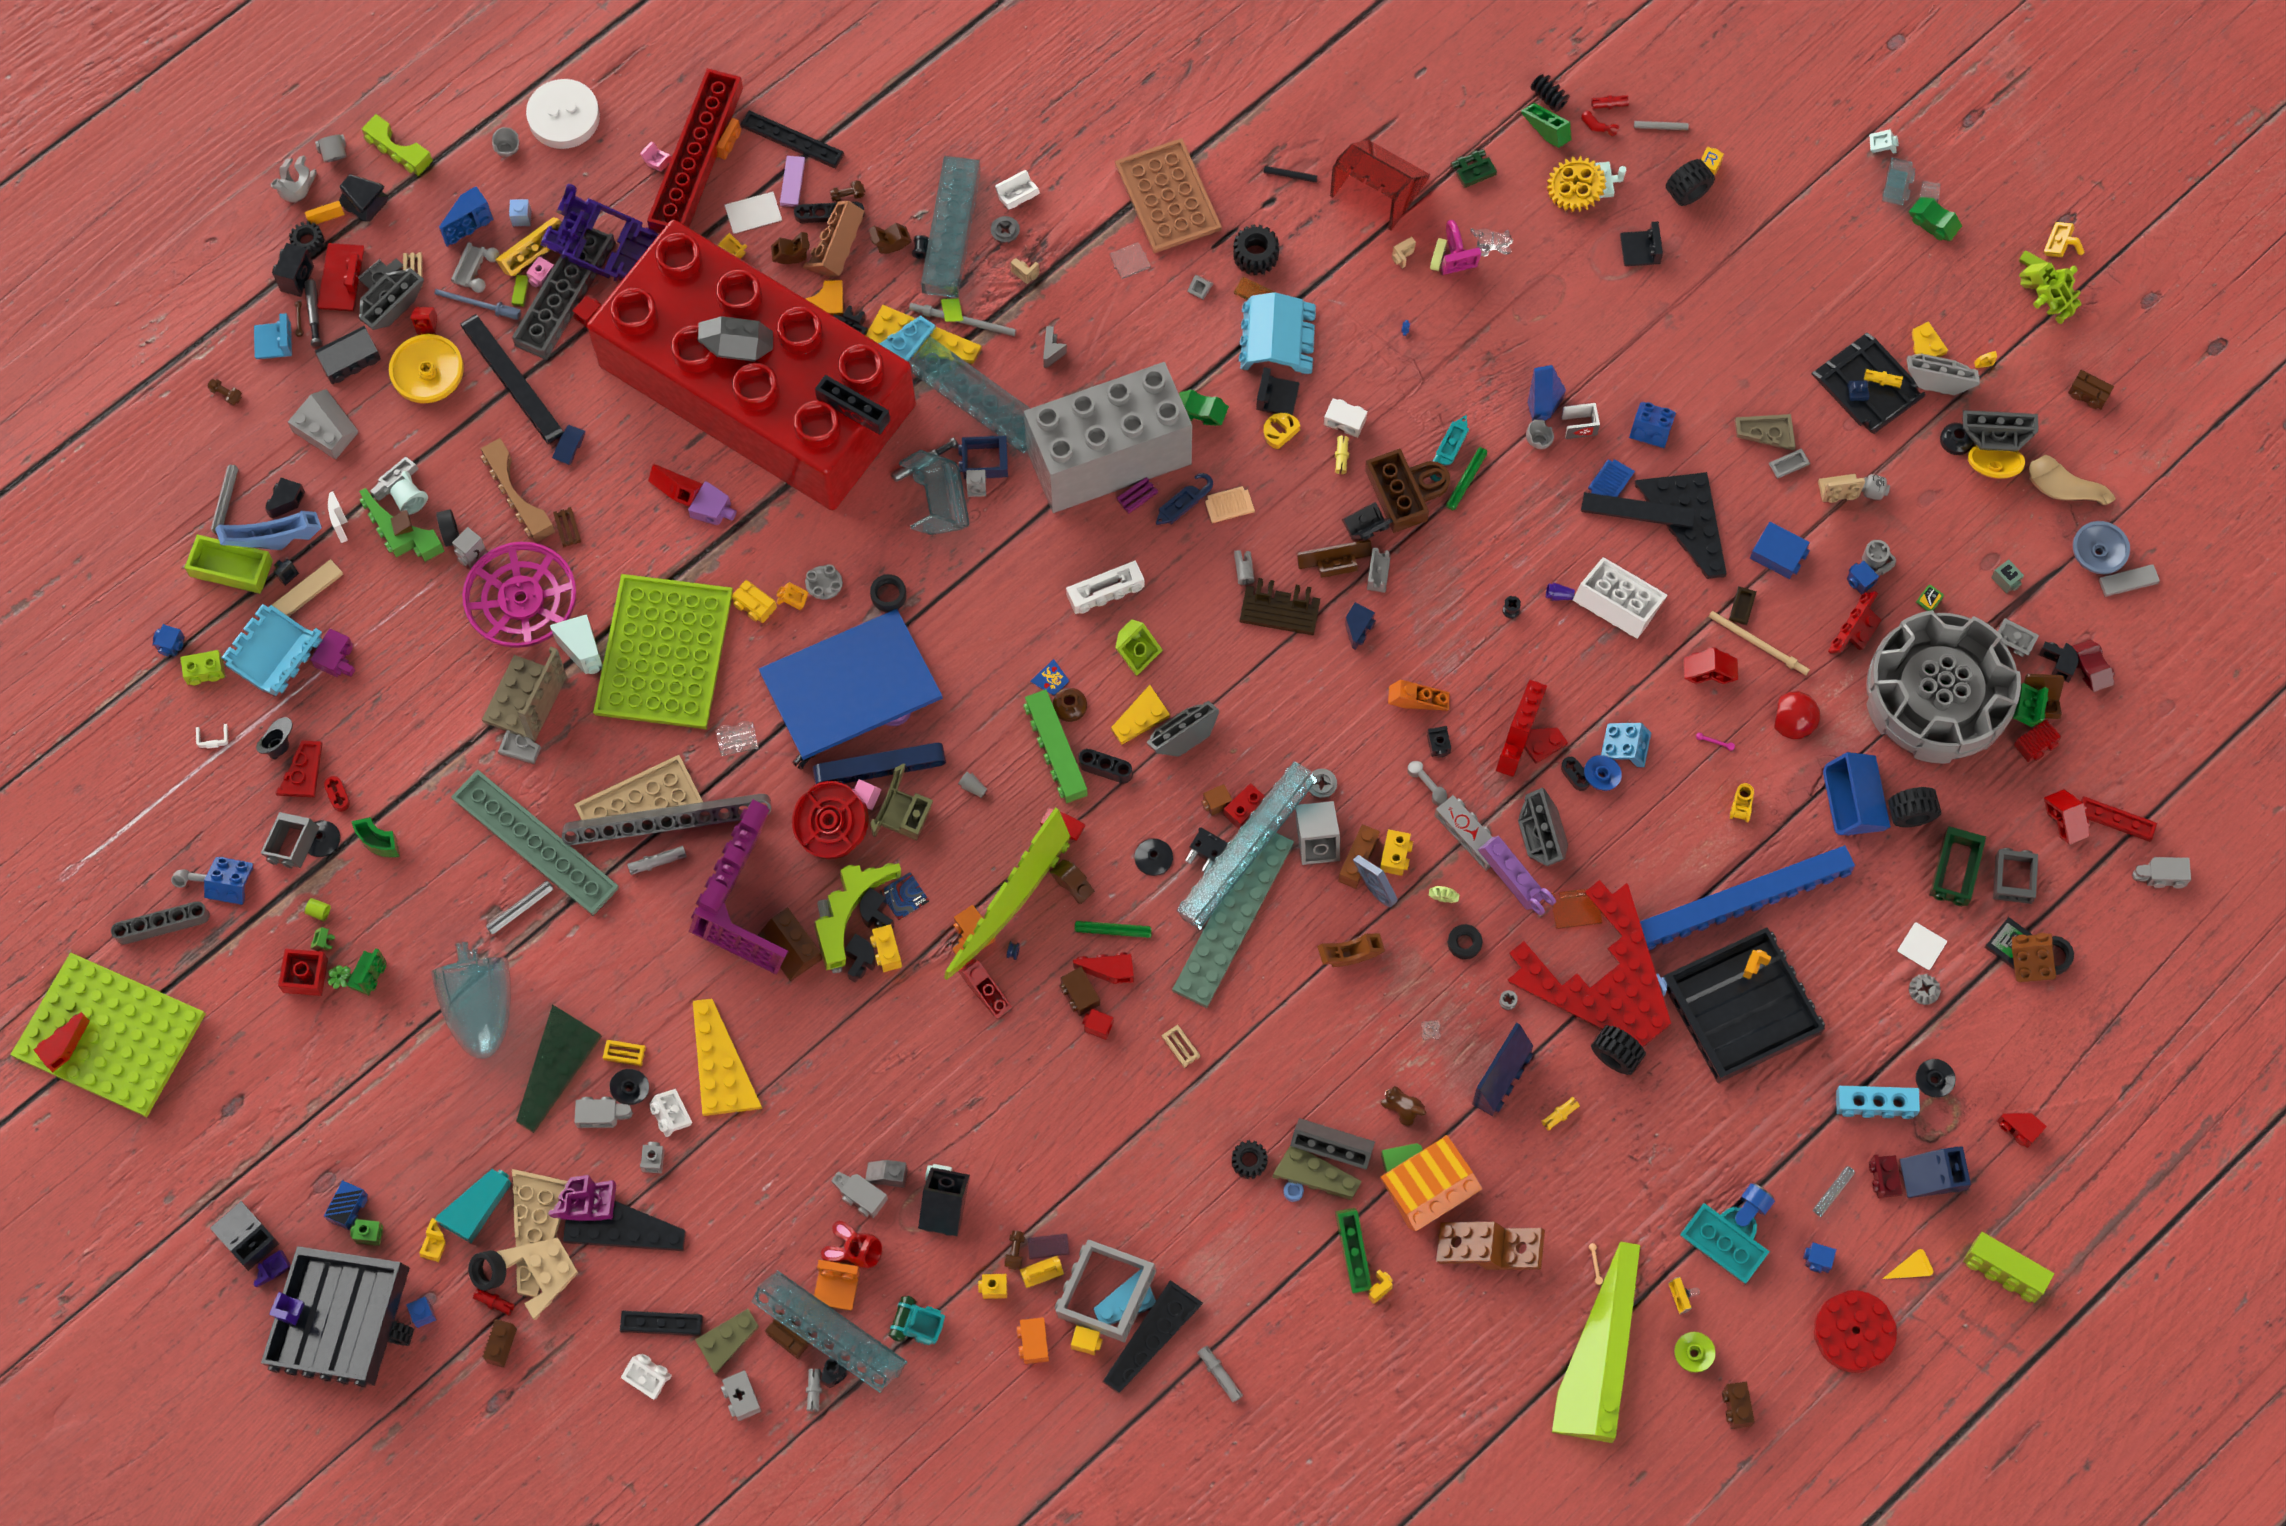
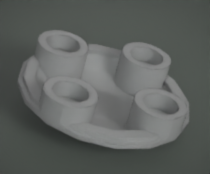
M829 564L817 566L809 570L806 574L805 585L810 595L824 600L836 596L841 591L843 582L840 573L833 565Z

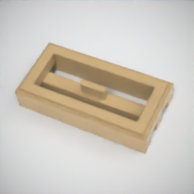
M418 252V254L411 253V255L403 253V270L408 269V260H410V268L415 271V259H418V274L423 278L422 252Z
M1176 1025L1162 1035L1163 1040L1184 1068L1200 1058V1054L1179 1025ZM1175 1031H1177L1182 1040L1193 1053L1192 1057L1189 1055V1053L1186 1051L1184 1046L1181 1044V1042L1174 1034ZM1169 1035L1187 1058L1186 1061L1168 1038Z

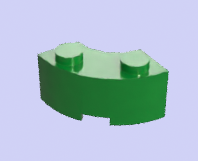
M1920 197L1909 210L1913 223L1932 234L1937 240L1951 241L1962 227L1956 213L1944 209L1934 198Z
M1194 390L1179 393L1190 421L1194 418L1204 421L1203 425H1222L1229 406L1221 398L1203 396Z
M371 817L351 821L355 833L369 851L383 857H400L397 838L393 831L378 829Z

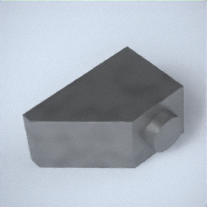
M891 1160L868 1162L865 1180L872 1184L905 1188L907 1164L906 1162Z

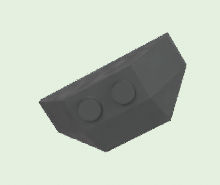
M411 268L386 273L360 298L359 319L372 330L390 326L415 302L424 278Z
M721 316L699 322L698 342L703 344L717 357L755 362L773 350V331L759 321Z
M1963 410V429L1980 450L2018 452L2038 433V414Z
M1207 701L1204 704L1195 705L1183 710L1156 728L1147 741V745L1158 754L1181 756L1210 736L1219 714L1218 708L1210 701Z
M1544 788L1526 794L1518 823L1528 856L1546 866L1564 860L1568 842L1558 808Z

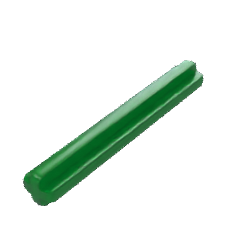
M1479 447L1446 503L1448 509L1454 511L1487 455L1486 449Z
M1087 921L1075 922V932L1146 938H1150L1152 933L1150 926Z

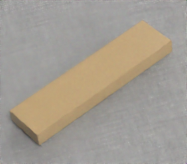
M330 559L273 603L272 606L290 617L344 574Z

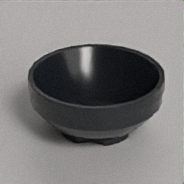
M1955 422L1947 425L1940 435L1941 446L1953 455L1968 453L1974 444V441L1964 431L1963 423ZM1957 430L1962 431L1964 438L1955 437L1954 432Z

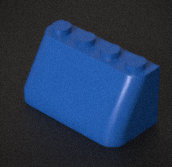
M1846 752L1825 765L1823 775L1833 825L1838 835L1847 836L1881 832L1891 827L1875 755Z

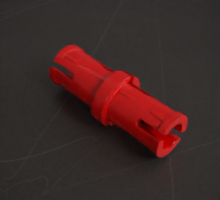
M1607 95V97L1591 98L1592 110L1628 107L1629 99L1628 95Z
M476 1289L477 1293L474 1292L473 1295L474 1300L488 1305V1308L491 1310L496 1309L508 1316L511 1315L512 1312L510 1310L513 1311L515 1304L499 1298L500 1296L496 1293L493 1295L487 1291Z

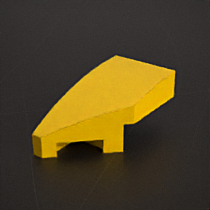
M432 1218L426 1230V1238L419 1255L422 1258L439 1262L446 1242L435 1218Z

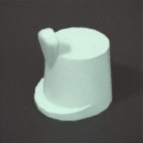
M404 471L402 476L405 479L397 482L391 488L390 493L400 512L407 510L409 515H412L424 507L428 501V495L426 492L420 491L413 483L410 473Z

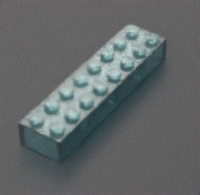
M944 156L921 281L923 294L959 297L981 172L980 160Z

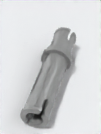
M682 845L654 856H644V859L628 863L627 865L630 874L633 875L645 870L651 871V868L686 858V853Z
M1208 1345L1200 1349L1197 1354L1207 1366V1371L1214 1375L1232 1403L1239 1400L1243 1394L1222 1367L1220 1359L1217 1360Z

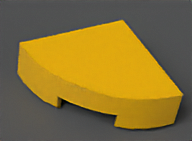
M1996 351L1977 358L1974 362L1975 368L1993 366L1997 359Z

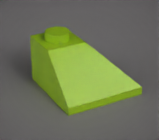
M1131 619L1118 633L1115 648L1136 676L1163 651L1142 622Z

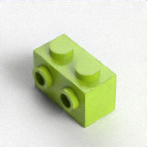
M219 650L180 657L183 678L187 685H198L205 681L215 682L220 680V678H225L224 663Z

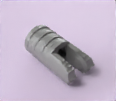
M1234 551L1238 584H1252L1255 579L1251 551L1245 552L1244 561L1241 551Z

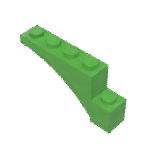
M366 488L359 491L362 496L359 500L364 509H369L370 513H368L371 522L377 523L378 528L376 530L381 538L385 537L387 542L384 544L389 553L393 552L398 557L414 549L418 557L422 556L423 560L427 561L444 552V548L433 529L429 531L412 526V532L395 536L390 519L394 516L385 511L372 498Z

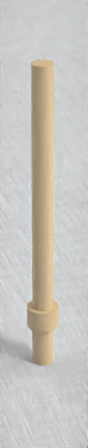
M1712 611L1709 618L1784 662L1788 668H1794L1805 676L1809 673L1810 669L1797 662L1796 658L1785 655L1716 612Z

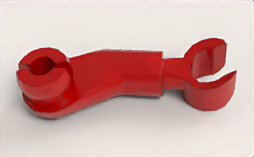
M1588 110L1584 111L1581 115L1582 121L1592 131H1607L1611 136L1617 134L1611 128L1619 129L1618 124L1606 125V123H1599Z

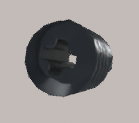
M1541 74L1532 82L1530 88L1535 91L1537 96H1540L1541 100H1545V104L1549 105L1551 110L1558 112L1566 105L1570 95L1566 94L1563 96L1565 90L1558 91L1561 86L1559 84L1554 86L1555 80L1549 82L1550 75L1544 77V74Z

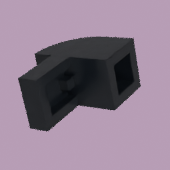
M2045 641L2039 655L2056 662L2051 675L2064 676V681L2069 683L2078 665L2076 650L2068 643H2065L2062 649L2055 643Z
M872 888L868 889L860 902V912L864 924L868 928L873 923L877 928L891 924L893 929V920L881 913L887 905L886 897Z
M855 934L845 948L846 956L855 960L847 974L849 979L856 983L858 978L861 979L866 973V967L873 971L876 959L872 945L866 939Z

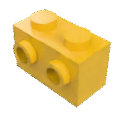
M1388 829L1380 869L1385 873L1403 876V871L1408 870L1410 859L1406 858L1407 852L1412 851L1414 842L1410 841L1411 834Z
M891 924L872 929L873 936L870 937L872 947H877L878 954L875 955L877 965H882L883 973L902 968Z

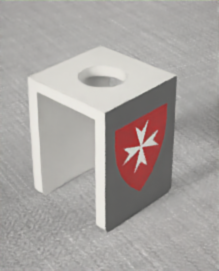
M1596 403L1563 407L1562 420L1591 417L1592 423L1567 426L1566 439L1598 435L1600 422Z

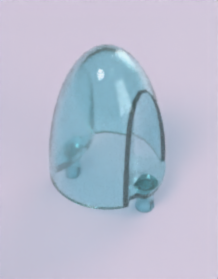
M468 942L456 943L457 963L442 966L431 971L437 1001L451 1034L461 1048L475 1058L486 1059L495 1054L499 1049L508 1027L511 1005L509 962L507 958L479 960L478 949H471L472 951L468 949Z

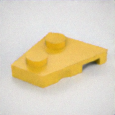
M1929 321L1912 330L1915 354H1926L1935 357L1947 354V347Z

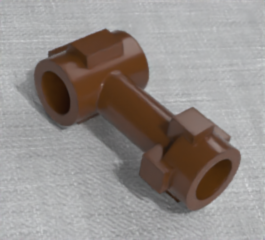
M857 180L850 184L851 188L843 190L833 188L830 191L832 201L839 202L841 197L854 195L856 199L862 198L865 195L864 185L861 184V181Z
M211 379L207 388L210 389V392L215 394L217 391L226 396L225 401L233 406L239 403L242 398V392L234 387L230 391L221 386L222 382L218 379Z
M1012 1231V1235L1009 1238V1241H1013L1011 1255L1006 1254L1004 1266L1008 1267V1269L1016 1270L1017 1268L1021 1269L1022 1257L1019 1256L1020 1244L1025 1242V1237L1021 1231Z

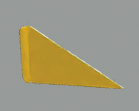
M1919 1249L1883 1279L1931 1276L1933 1268L1925 1251Z

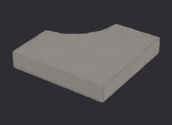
M506 730L498 754L535 764L541 746L530 738L521 737L519 734L516 735Z

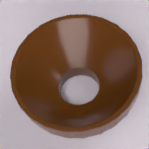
M1064 688L1055 695L1053 707L1059 719L1073 722L1082 718L1086 713L1087 700L1078 689ZM1071 696L1075 699V703L1073 705H1066L1064 699Z

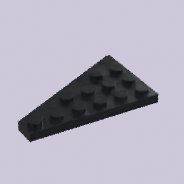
M1707 472L1635 480V487L1641 491L1647 502L1696 509L1693 529L1667 525L1672 535L1676 536L1679 544L1694 559V563L1697 567H1700L1707 579L1726 577L1727 573Z

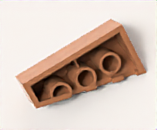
M839 201L827 221L829 224L828 228L822 231L819 236L821 239L817 248L813 247L810 252L813 256L809 263L805 262L803 268L828 277L840 276L865 211L850 201Z

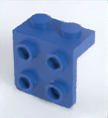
M1641 402L1629 438L1665 448L1676 413L1669 408H1661L1649 402Z
M216 857L204 879V898L243 905L245 901V884L253 869V864L225 857Z

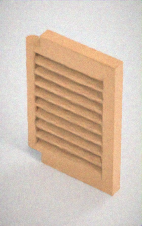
M1243 486L1207 495L1208 500L1205 501L1211 523L1255 512L1249 491L1244 490Z

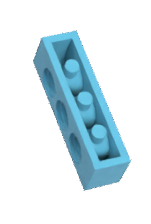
M1839 1086L1836 1090L1837 1114H1842L1843 1117L1862 1115V1117L1871 1118L1874 1115H1882L1883 1118L1902 1116L1903 1119H1912L1920 1112L1919 1088ZM1853 1099H1859L1862 1102V1106H1857ZM1877 1099L1881 1101L1882 1106H1876L1873 1100ZM1893 1101H1900L1902 1103V1107L1895 1106Z

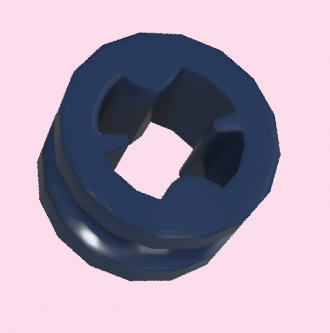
M1010 941L1006 958L1013 957L1014 960H1017L1020 943L1014 944L1013 941Z

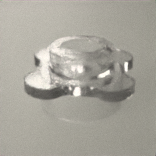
M1437 1020L1423 1021L1421 1023V1028H1423L1422 1038L1424 1040L1429 1038L1440 1039V1022Z

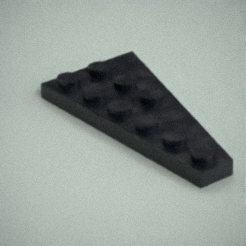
M614 1201L612 1219L592 1221L566 1220L563 1242L684 1251L686 1231Z

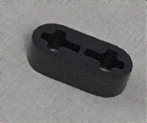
M1566 757L1561 765L1563 774L1576 790H1586L1589 787V783L1585 778L1584 768L1576 758ZM1567 763L1569 765L1574 764L1573 770L1571 768H1566ZM1578 777H1579L1581 780H1582V779H1585L1584 785H1583V783H1579V784L1577 783V782H1578Z

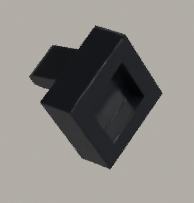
M288 559L284 562L279 560L274 564L276 569L273 572L285 586L299 574Z

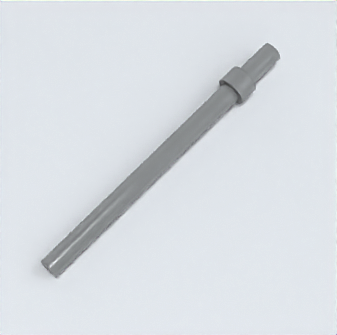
M910 303L909 310L922 313L924 316H935L945 319L943 311L934 309L933 306ZM963 316V321H955L1014 337L1016 335V329Z

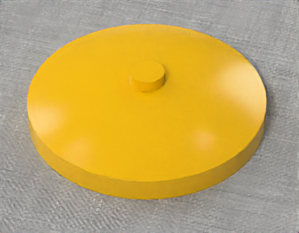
M435 334L418 335L406 340L395 350L389 364V376L396 391L405 399L416 403H432L447 397L459 385L464 371L463 359L458 348L447 338Z

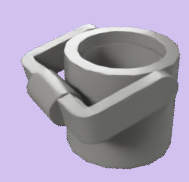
M343 134L332 135L315 141L317 151L322 154L324 162H333L347 157L344 148L346 147V142Z
M1873 540L1867 544L1862 555V561H1865L1878 576L1884 575L1896 565V558L1890 553V548L1884 541Z

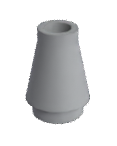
M966 772L958 783L962 786V789L980 798L988 790L973 773L970 774L969 772Z

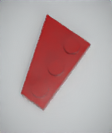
M301 741L292 759V764L283 777L284 780L280 788L278 787L275 792L277 796L315 798L322 751L321 741Z

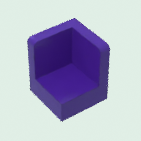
M279 1292L269 1315L280 1321L296 1325L305 1303Z

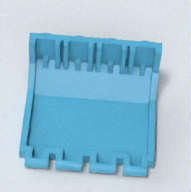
M262 604L254 614L259 618V621L252 617L243 628L248 635L240 632L232 643L237 648L236 651L229 647L221 658L226 661V667L255 687L277 696L279 692L283 693L289 685L287 681L290 677L294 678L298 674L300 664L308 661L311 656L309 652L312 648H317L323 640L321 639L322 632L317 628L313 631L308 630L274 606L270 605L268 608Z

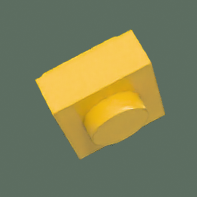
M730 233L718 244L719 247L739 259L746 254L744 250L747 248V245L740 244Z

